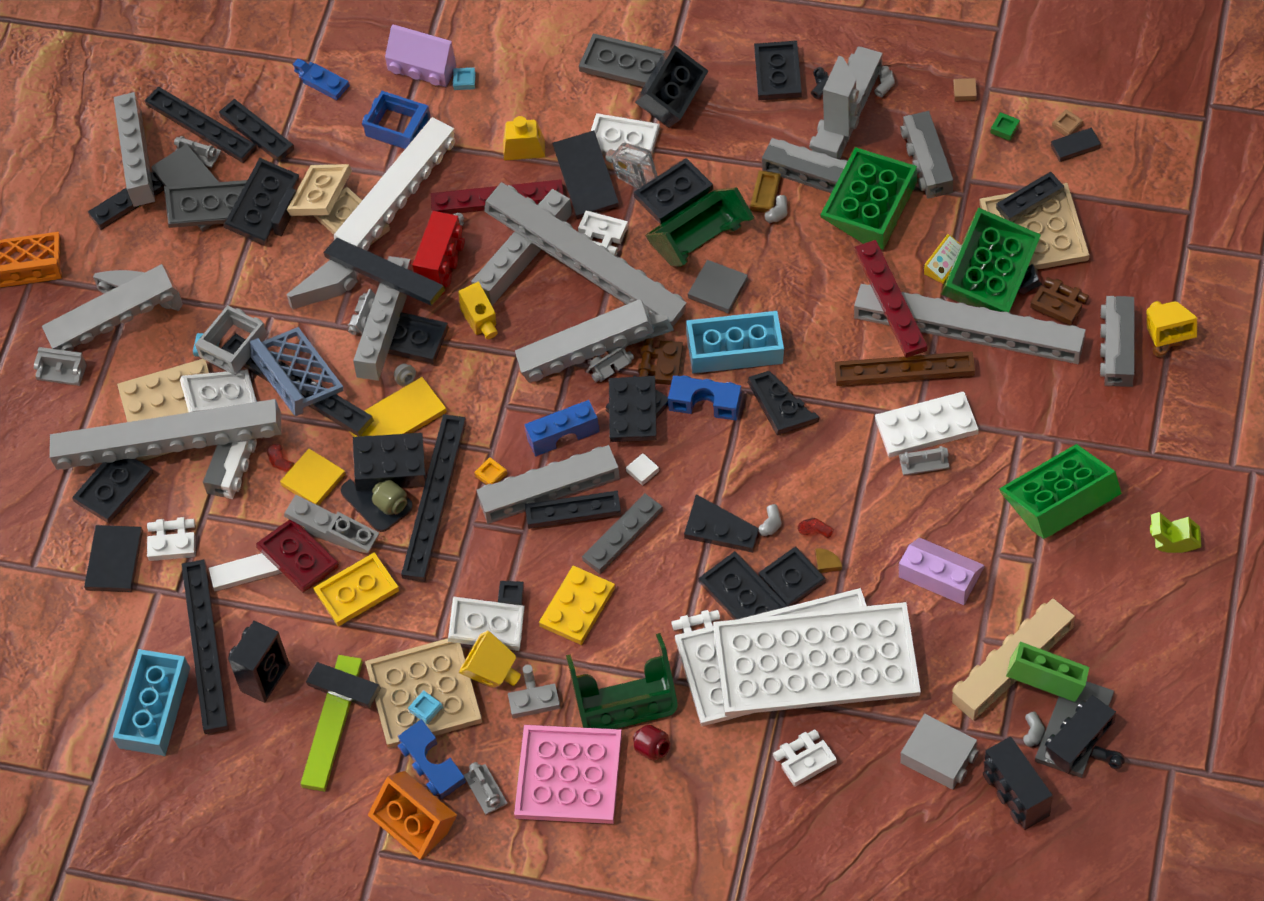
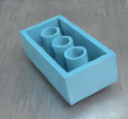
M777 311L686 320V337L692 374L783 364L784 346Z
M138 649L113 735V739L119 749L166 755L190 671V666L185 656Z

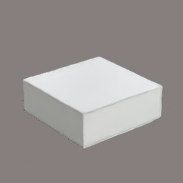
M642 453L626 467V472L641 485H644L659 472V467Z

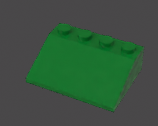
M855 147L820 217L863 244L876 240L880 249L884 250L917 184V166Z
M978 208L972 218L941 295L966 305L979 308L985 307L998 312H1009L1041 234Z
M1078 444L1073 445L999 488L1001 494L1027 526L1042 539L1052 536L1057 531L1071 525L1074 521L1122 494L1116 471Z

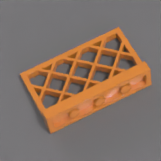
M59 232L0 240V249L10 247L5 253L0 252V287L62 279ZM54 240L49 247L43 245L46 241ZM24 244H32L27 250L21 248ZM38 248L43 250L37 257L32 254ZM16 251L21 253L15 260L10 257ZM48 255H51V256L54 257V258L44 259V258L47 257ZM26 258H29V259L32 260V261L22 262V261H24ZM4 261H7V262L10 263V264L1 265Z

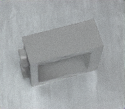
M227 305L196 342L195 346L199 357L236 375L251 357L250 341L259 338L262 342L267 338L264 323L257 317L252 318L246 315L241 309H234ZM232 325L251 333L234 355L216 346Z

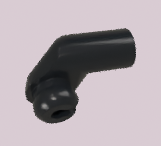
M818 67L813 71L817 85L811 91V95L816 99L823 95V89L829 78L828 73L822 67Z
M1094 746L1092 758L1109 763L1113 769H1120L1122 764L1125 763V757L1121 752Z

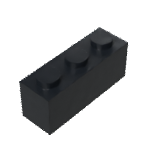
M1091 695L1087 701L1082 700L1077 706L1074 716L1072 718L1067 717L1060 726L1061 730L1056 735L1052 734L1045 743V757L1067 774L1076 767L1115 723L1116 711L1094 695Z

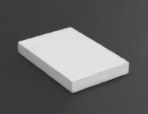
M596 113L591 131H595L602 155L650 163L659 134L660 124Z
M240 370L236 375L227 371L181 376L180 379L188 412L257 402L248 370Z
M453 597L448 642L474 645L481 633L490 631L508 649L519 651L524 606Z

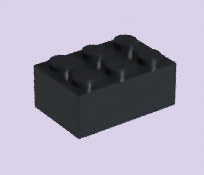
M674 45L662 54L635 103L670 128L683 117L708 70Z
M423 433L353 437L356 491L373 490L376 484L388 480L395 482L401 488L424 487L426 480Z
M255 620L250 627L244 629L240 642L231 649L228 656L240 691L263 703L267 701L290 666L279 632Z
M1010 736L985 750L983 776L989 785L993 784L996 788V794L1000 802L1007 804L1010 808V814L1016 824L1020 823L1023 829L1026 830L1049 817L1053 795L1013 738Z

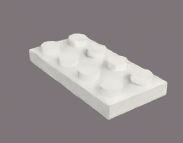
M964 391L875 415V421L889 458L904 454V452L909 453L978 434V427Z

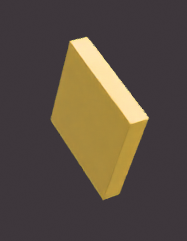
M308 449L281 479L280 483L281 486L292 493L319 506L346 473L345 470L313 450Z

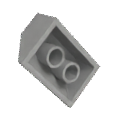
M838 56L823 89L824 130L849 137L852 129H856L859 122V117L856 116L859 108V103H856L859 90L856 89V78L841 56Z

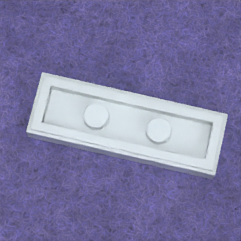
M262 553L209 568L214 591L282 573Z

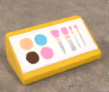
M947 234L925 263L924 274L944 284L961 244L951 235Z

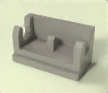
M42 347L38 348V354L34 362V369H37L35 376L37 380L80 386L86 368V362L82 353Z

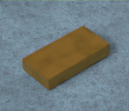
M759 170L750 204L751 211L766 213L774 207L781 180L780 173Z

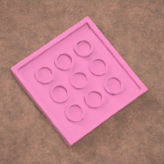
M524 725L514 811L515 819L614 824L622 730Z

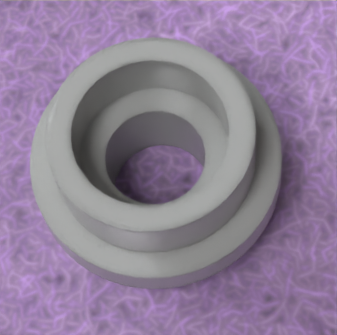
M407 364L399 365L394 371L395 381L400 386L410 384L416 376L415 368Z

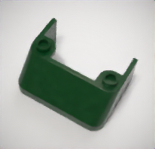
M737 187L717 189L706 194L652 229L645 236L670 266L680 267L688 262L687 258L690 256L689 253L720 232L726 230L733 232L742 226L741 222L751 221L755 217Z
M661 633L656 634L660 656L651 658L645 663V678L598 689L597 682L593 676L588 674L576 676L571 654L566 655L583 728L617 729L667 717L675 713L678 702L668 654Z

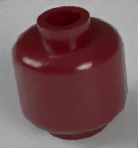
M653 725L643 726L633 736L634 750L649 760L656 761L665 757L669 752L670 741L668 734Z

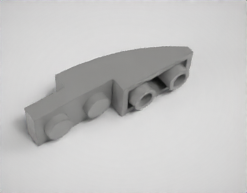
M130 270L105 271L95 273L93 278L97 289L105 294L140 276L144 272ZM179 292L174 295L172 300L159 303L166 309L171 308L177 311L183 305Z
M298 495L294 496L284 513V517L305 527L308 533L335 545L358 552L369 553L379 535V532L340 512L334 514Z

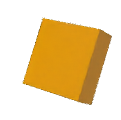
M491 457L474 472L475 477L485 485L498 483L508 474L507 470Z

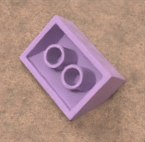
M392 25L385 55L388 71L394 74L406 75L415 80L420 79L430 82L433 85L447 87L453 75V68H457L452 41Z
M919 537L909 544L899 562V578L964 605L982 573L984 565Z

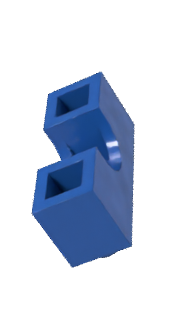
M673 375L668 395L669 411L692 414L693 407L697 402L708 400L713 403L715 418L737 421L742 400L741 385L732 382L722 383L711 379L701 380L689 376Z
M589 400L524 424L526 437L535 457L557 449L556 442L564 435L575 434L577 439L580 440L599 432L598 418Z
M422 719L398 735L400 742L397 745L405 757L409 755L415 762L412 764V767L419 776L424 775L429 781L426 786L434 796L438 794L441 799H444L466 783L464 775L451 758L441 764H433L426 759L428 751L437 745V740Z

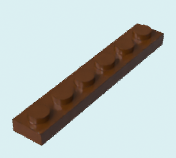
M973 351L916 355L908 358L903 356L835 362L836 386L975 376Z

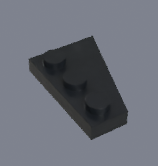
M770 371L748 377L747 383L776 435L819 422V416L815 412L811 413L800 398L796 399L788 392V387Z
M696 494L684 532V539L753 553L759 528Z

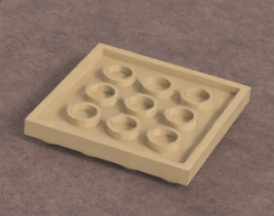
M1068 183L1063 184L1064 192L1013 221V223L1041 234L1029 265L1034 264L1037 270L1089 260L1088 249ZM1013 193L981 198L979 202L980 208L1004 218L996 209V203Z
M200 359L118 383L127 422L189 413L180 379L181 376L209 373L206 360ZM171 452L137 457V459L141 462Z
M447 638L365 661L370 681L379 684L381 687L375 701L388 749L397 747L400 744L398 735L420 720L409 712L408 707L423 690L443 705V708L426 724L434 736L482 723L471 680L469 677L458 673L465 662L460 643L448 642Z

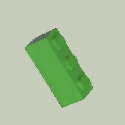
M1020 641L1010 657L1006 676L1075 702L1086 685L1089 667Z

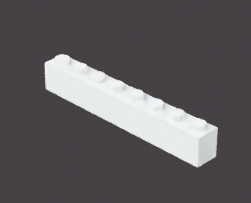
M432 117L334 234V240L340 238L367 251L374 238L377 239L381 235L383 226L386 223L392 222L395 213L399 208L402 209L405 206L407 198L418 190L421 181L429 177L431 169L442 161L445 152L453 148L455 144L454 128Z

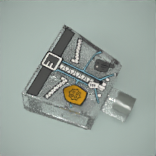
M622 143L617 150L610 149L606 154V161L613 164L616 176L637 189L658 176L649 149L629 143Z

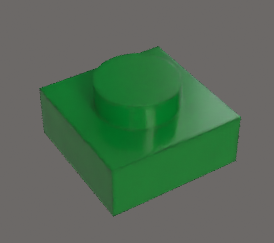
M1000 112L991 127L990 133L1011 141L1020 126V120Z

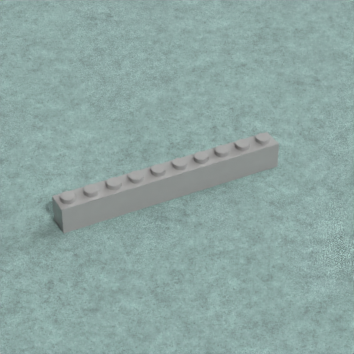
M501 182L486 200L485 212L625 304L641 299L649 314L667 315L673 327L684 314L687 302L680 295L671 293L661 283L654 282L648 278L643 271L636 270L628 265L623 258H617L606 247L597 245L586 234L579 233L569 223L562 222L549 210L542 209L536 205L531 198H525L519 194L514 187L507 186Z
M861 284L854 305V318L890 326L871 285ZM901 292L920 332L1079 364L1085 339V329L1073 325L1057 324L1054 321L1037 320L1030 316L1023 317L1009 312L993 311L985 307L978 308L964 303L949 302L941 298L934 299L920 294Z
M276 399L50 434V459L56 470H65L71 467L90 466L103 462L110 463L116 460L135 459L141 456L159 455L173 451L180 452L186 449L204 448L218 444L225 445L231 442L249 441L256 438H270L282 435L281 411Z

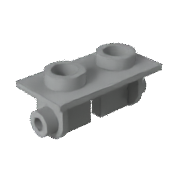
M183 136L176 137L174 140V145L177 146L176 150L187 144L203 164L210 168L213 167L221 153V150L214 148L212 145H203L185 139Z
M371 289L359 297L355 312L358 315H353L347 326L348 332L352 335L357 333L363 334L375 298V293Z
M628 344L609 350V354L604 358L598 356L591 360L586 372L593 371L591 375L595 382H602L615 373L611 368L612 364L619 371L628 364H631L634 356L630 351H625Z
M942 446L936 449L899 454L903 475L949 468L948 450Z
M472 763L469 766V772L464 774V777L485 815L508 804L486 764Z

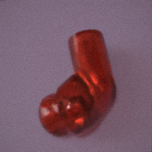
M270 445L267 455L271 466L289 472L295 465L294 462L283 459L281 451L283 448L281 445Z
M817 518L803 520L797 526L798 531L802 535L819 533L828 539L834 532L832 527Z

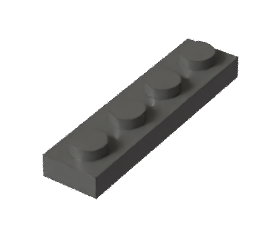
M644 493L582 556L583 562L601 574L663 511L662 505Z

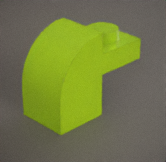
M1160 512L1151 515L1150 532L1153 538H1155L1156 549L1167 553H1183L1201 548L1200 526L1191 518L1186 517L1171 522Z

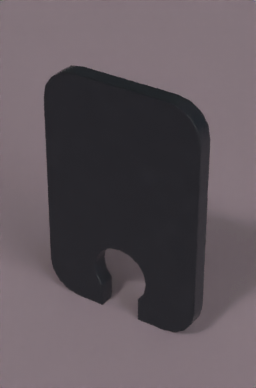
M351 479L341 486L342 496L378 532L387 531L413 509L411 500L406 497L407 504L400 513L387 515L373 504V490L356 491L355 483Z

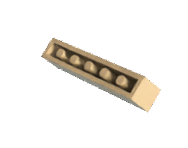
M1051 599L1047 604L1043 603L1040 605L1036 614L1031 619L1027 618L1024 620L1014 635H1008L998 650H992L981 666L976 665L964 682L961 680L954 686L952 690V703L973 721L976 720L1017 681L1007 677L1006 674L1010 657L1019 642L1021 641L1049 651L1073 628L1075 616L1055 599Z

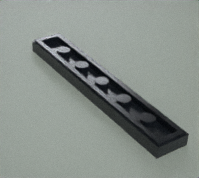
M159 86L144 100L148 107L242 163L257 149L256 144Z
M336 238L323 252L325 258L430 306L445 291L442 284L340 238Z

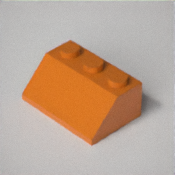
M406 771L387 776L368 816L421 860L448 834L457 814Z

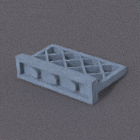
M299 327L262 342L259 338L250 341L251 358L294 416L302 414L304 407L343 391V385ZM295 336L300 340L299 345L287 342L288 339ZM271 346L281 347L279 353L269 351L268 348ZM284 349L296 350L294 356L283 354ZM300 351L311 354L310 359H305L298 356L300 354ZM280 360L292 362L290 368L280 366ZM299 363L308 366L306 371L294 369L295 364ZM311 366L321 368L323 370L322 373L310 372ZM291 375L303 377L301 383L291 381ZM307 378L319 380L317 386L305 384ZM324 381L332 383L334 387L328 389L321 387ZM302 390L314 392V395L304 398L301 393Z

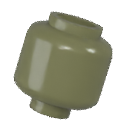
M391 480L383 483L379 482L373 488L372 502L383 513L387 515L398 514L405 508L407 504L406 492Z

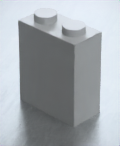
M924 713L901 751L900 763L953 790L957 782L960 784L963 782L967 774L966 767L969 763L973 764L978 756L977 740Z

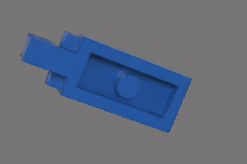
M297 59L293 63L294 72L299 74V78L303 80L304 84L334 100H338L350 86L348 80L312 62L307 64L301 59Z

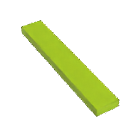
M338 655L335 668L359 677L363 662L361 658ZM327 693L302 777V788L326 791L351 701Z

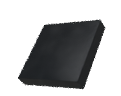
M796 546L758 572L759 577L788 607L795 605L826 583V578Z

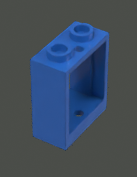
M381 91L378 98L373 100L370 112L363 118L362 126L364 127L365 136L406 149L431 119L429 106ZM387 109L412 117L404 133L378 125Z

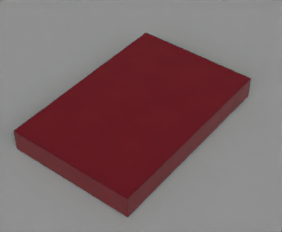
M290 519L256 543V548L302 593L339 567V562L306 530Z

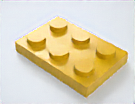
M375 552L313 588L338 627L399 592L397 584Z
M572 566L540 619L539 626L582 645L615 590V584L576 566Z

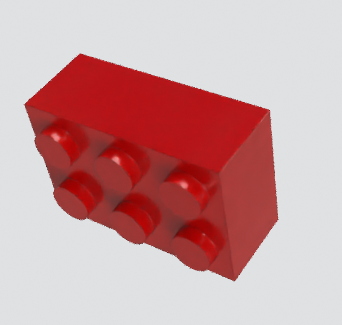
M432 211L412 264L415 273L442 284L444 289L451 284L452 270L456 269L459 251H463L465 245V238H462V225H460L457 215Z

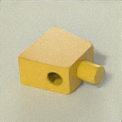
M518 116L513 121L505 123L503 139L504 161L545 158V138L536 120H526L525 117Z
M479 281L459 290L460 310L476 335L483 333L486 339L494 338L498 334L495 328L496 314Z
M1156 301L1147 309V329L1156 347L1197 337V317L1179 302L1174 301L1162 304Z
M490 631L479 635L458 672L493 688L501 685L503 680L514 686L521 676L519 672L511 668L516 655Z

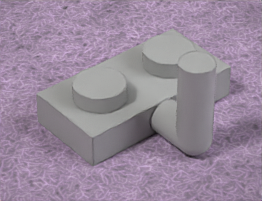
M525 665L523 667V674L527 689L508 693L512 718L560 709L556 685L550 684L536 687L532 666Z

